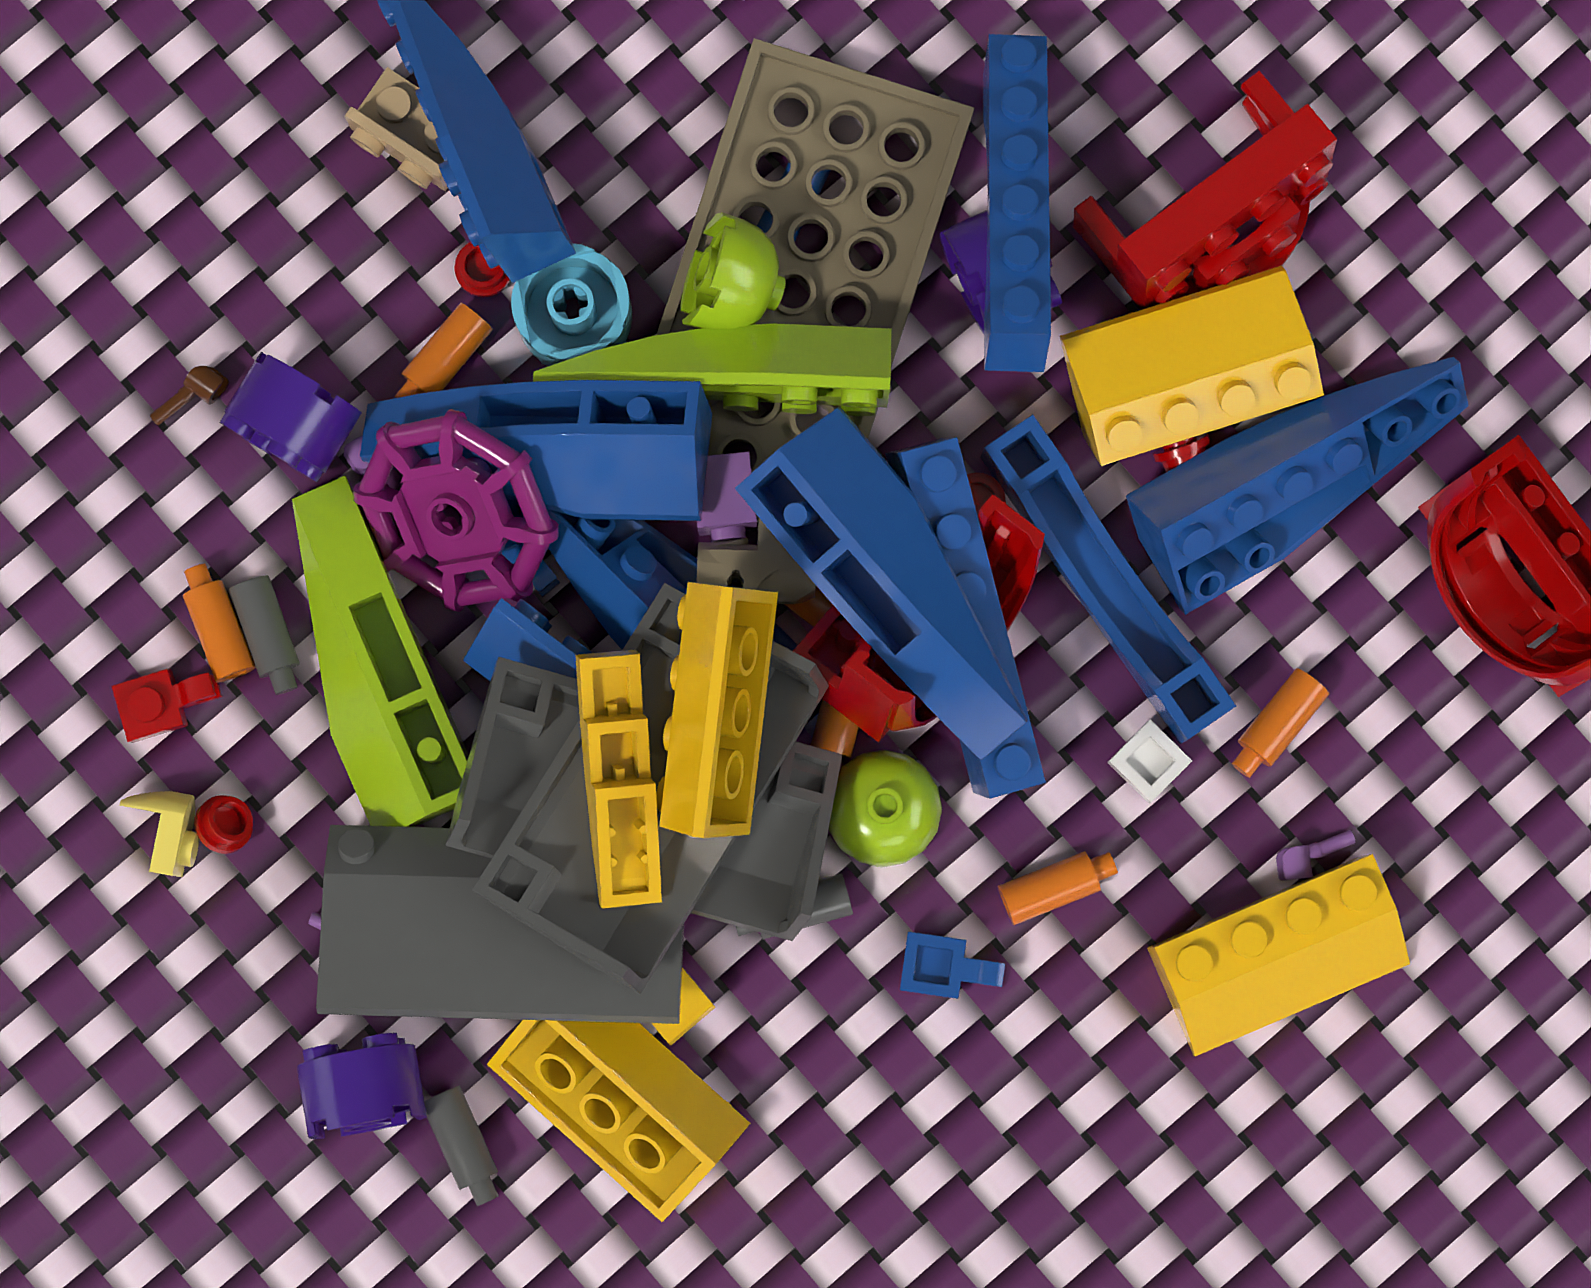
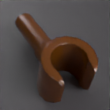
M194 367L186 376L183 383L184 386L178 390V393L153 411L150 417L159 426L189 403L195 395L208 405H211L224 393L229 385V380L213 367Z

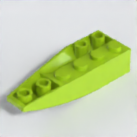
M777 323L752 324L734 329L701 328L655 335L595 350L534 371L533 382L566 380L700 381L707 400H723V409L756 411L758 410V402L782 403V411L787 413L812 414L817 412V405L841 406V409L848 416L876 415V407L887 408L891 380L892 329Z
M343 476L292 499L330 732L370 826L416 827L455 809L469 754L390 574L383 563V558L361 508L354 502V494L347 477Z

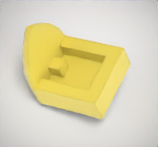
M156 791L122 799L119 806L161 814L149 872L183 877L185 866L192 867L194 865L199 847V838L196 832L192 831L196 809L194 795L173 791Z

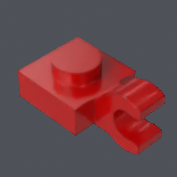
M164 669L111 686L126 739L130 743L186 727L188 722L184 712L185 708L223 697L219 683H216L214 676H210L209 672L187 678L176 684L173 671Z

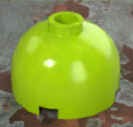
M723 212L715 214L703 234L713 237L710 245L704 252L695 250L690 262L681 299V311L689 313V315L682 322L684 325L696 329H734L756 324L762 318L766 309L774 311L778 307L784 293L785 277L778 275V255L770 238L759 227Z
M889 750L862 753L843 765L839 771L828 830L839 848L860 863L881 868L904 864L922 853L938 831L942 813L938 786L926 767L907 754Z

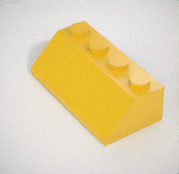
M1283 266L1059 336L1083 436L1101 466L1324 396L1314 343Z
M693 582L687 583V592L681 598L677 612L678 626L682 630L680 652L675 657L670 672L671 687L675 691L673 712L666 721L663 733L664 748L668 751L666 772L659 782L656 793L657 809L661 812L659 827L699 838L750 835L778 592Z
M1373 854L1357 857L1147 947L1194 1056H1198L1410 964L1397 908Z
M522 1020L487 1063L495 1073L661 1222L671 1214L709 1173L751 1124L729 1102L724 1100L683 1061L677 1058L648 1032L641 1023Z

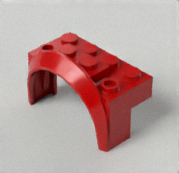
M1260 70L1241 85V90L1246 94L1242 106L1263 136L1128 237L1123 235L1093 196H1089L1074 208L1073 228L1096 253L1141 310L1219 285H1227L1232 281L1282 266L1293 253L1302 236L1307 222L1310 201L1317 197L1328 185L1326 178L1333 166L1332 158L1337 138L1308 103L1294 113ZM1253 216L1258 222L1263 221L1248 237L1229 247L1239 236V233L1236 231L1237 228ZM1206 251H1207L1208 254H1209V255L1202 256ZM1193 264V276L1187 277L1192 271L1190 266Z
M1517 435L1418 508L1428 520V548L1437 587L1443 601L1458 625L1479 648L1493 659L1524 676L1549 684L1557 697H1560L1591 679V531L1521 436ZM1480 527L1487 528V530L1457 550V544ZM1499 535L1507 541L1553 603L1555 611L1546 605L1518 574L1503 548ZM1558 623L1557 632L1536 648L1527 647Z
M992 494L980 508L978 520L1008 632L1026 601L1035 580L1045 533ZM834 605L830 607L793 650V652L814 662L827 681L829 687L822 699L878 743L889 730L894 732L921 727L937 717L878 654L875 656L876 652L851 626Z

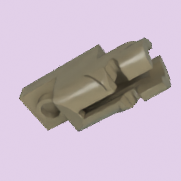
M760 518L758 544H749V538L713 543L699 542L697 583L731 587L732 582L738 581L740 586L745 589L778 592L777 604L795 605L815 598L816 585Z

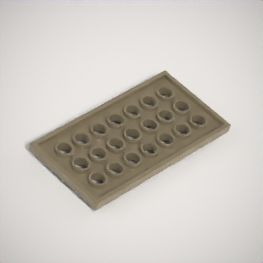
M754 38L657 335L696 329L683 324L682 320L689 313L681 311V299L684 283L695 250L704 252L713 237L703 234L707 224L717 213L723 212L740 218L747 208L758 206L766 209L773 218L772 226L765 234L772 241L779 258L778 275L785 277V280L796 278L805 282L809 287L810 297L799 308H787L779 303L774 311L766 309L762 318L756 324L844 326L833 318L831 308L840 297L854 296L863 303L866 313L858 324L845 327L891 328L892 367L973 116L974 107ZM795 98L806 105L808 115L802 124L795 127H787L778 122L774 111L782 100ZM844 115L856 118L863 127V134L860 139L852 144H841L835 141L830 134L829 128L836 118ZM896 133L909 134L917 142L918 152L909 161H895L885 151L884 145L886 140ZM770 152L784 155L791 166L787 176L779 181H768L762 178L756 166L763 155ZM822 170H834L842 175L846 186L838 197L824 199L814 192L811 185L813 177ZM879 187L893 189L901 201L899 209L894 214L886 217L874 214L867 205V197L874 189ZM806 224H816L822 227L828 236L826 246L814 254L802 252L794 242L796 231ZM869 241L881 249L883 260L876 269L861 271L852 265L849 253L852 247L859 242ZM708 400L712 411L708 456L724 454L726 448L733 443H747L755 450L757 460L751 469V473L776 450L802 433L796 425L797 414L783 412L782 403H775L773 410L766 417L755 419L747 416L743 411L723 409V400ZM817 405L825 409L828 414L841 407L837 405ZM876 415L848 416L868 439ZM756 515L757 526H759V517Z

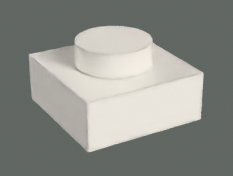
M1150 719L1107 763L1148 803H1151L1192 760Z

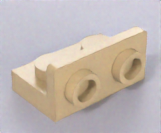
M387 67L357 110L350 107L345 114L346 121L354 131L350 138L361 148L376 157H379L385 151L400 161L401 165L398 170L418 186L427 189L432 182L446 192L448 187L438 165L444 162V159L435 141V138L438 136L433 123L426 117L417 98L415 90L419 88Z

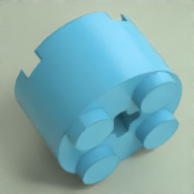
M573 244L576 254L516 281L512 290V314L521 338L529 351L546 366H551L595 350L626 343L631 329L632 305L627 284L620 269L604 255L581 244ZM570 298H577L579 305L583 307L579 310V317L574 319H568L566 313L562 312L566 310V300Z

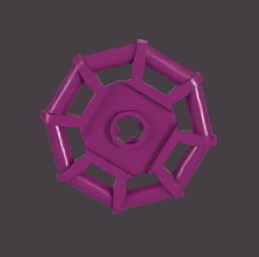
M450 409L445 416L401 425L396 422H387L376 433L377 445L362 481L353 488L354 502L361 505L384 558L383 563L387 571L389 572L393 569L444 601L446 609L457 612L462 611L468 605L497 601L501 598L518 602L520 599L524 600L533 592L532 581L550 543L558 539V523L550 519L529 465L532 461L530 455L525 450L519 453L467 420L466 414L462 411ZM439 441L440 456L421 459L413 446ZM463 446L495 465L498 469L492 473L490 466L484 460L476 457L466 459L462 456ZM393 466L403 474L400 482H403V485L399 491L390 488L386 483ZM509 481L524 517H514L502 489ZM448 505L455 507L463 518L461 520L462 525L458 524L455 517H446L443 509ZM390 512H391V513L393 514V516H394V519H395V521H396V524H397V526H398V528H399V531H400V533H401V536H402V538H403V542H402V540H401V538H400V536H399V533H398V531H397V528H396V526H395V523H394V521H393V519H392V516H391ZM509 540L524 543L515 564H512L501 554ZM428 554L438 560L439 563L433 568L421 559ZM484 570L489 577L487 579L469 581L466 578V573Z

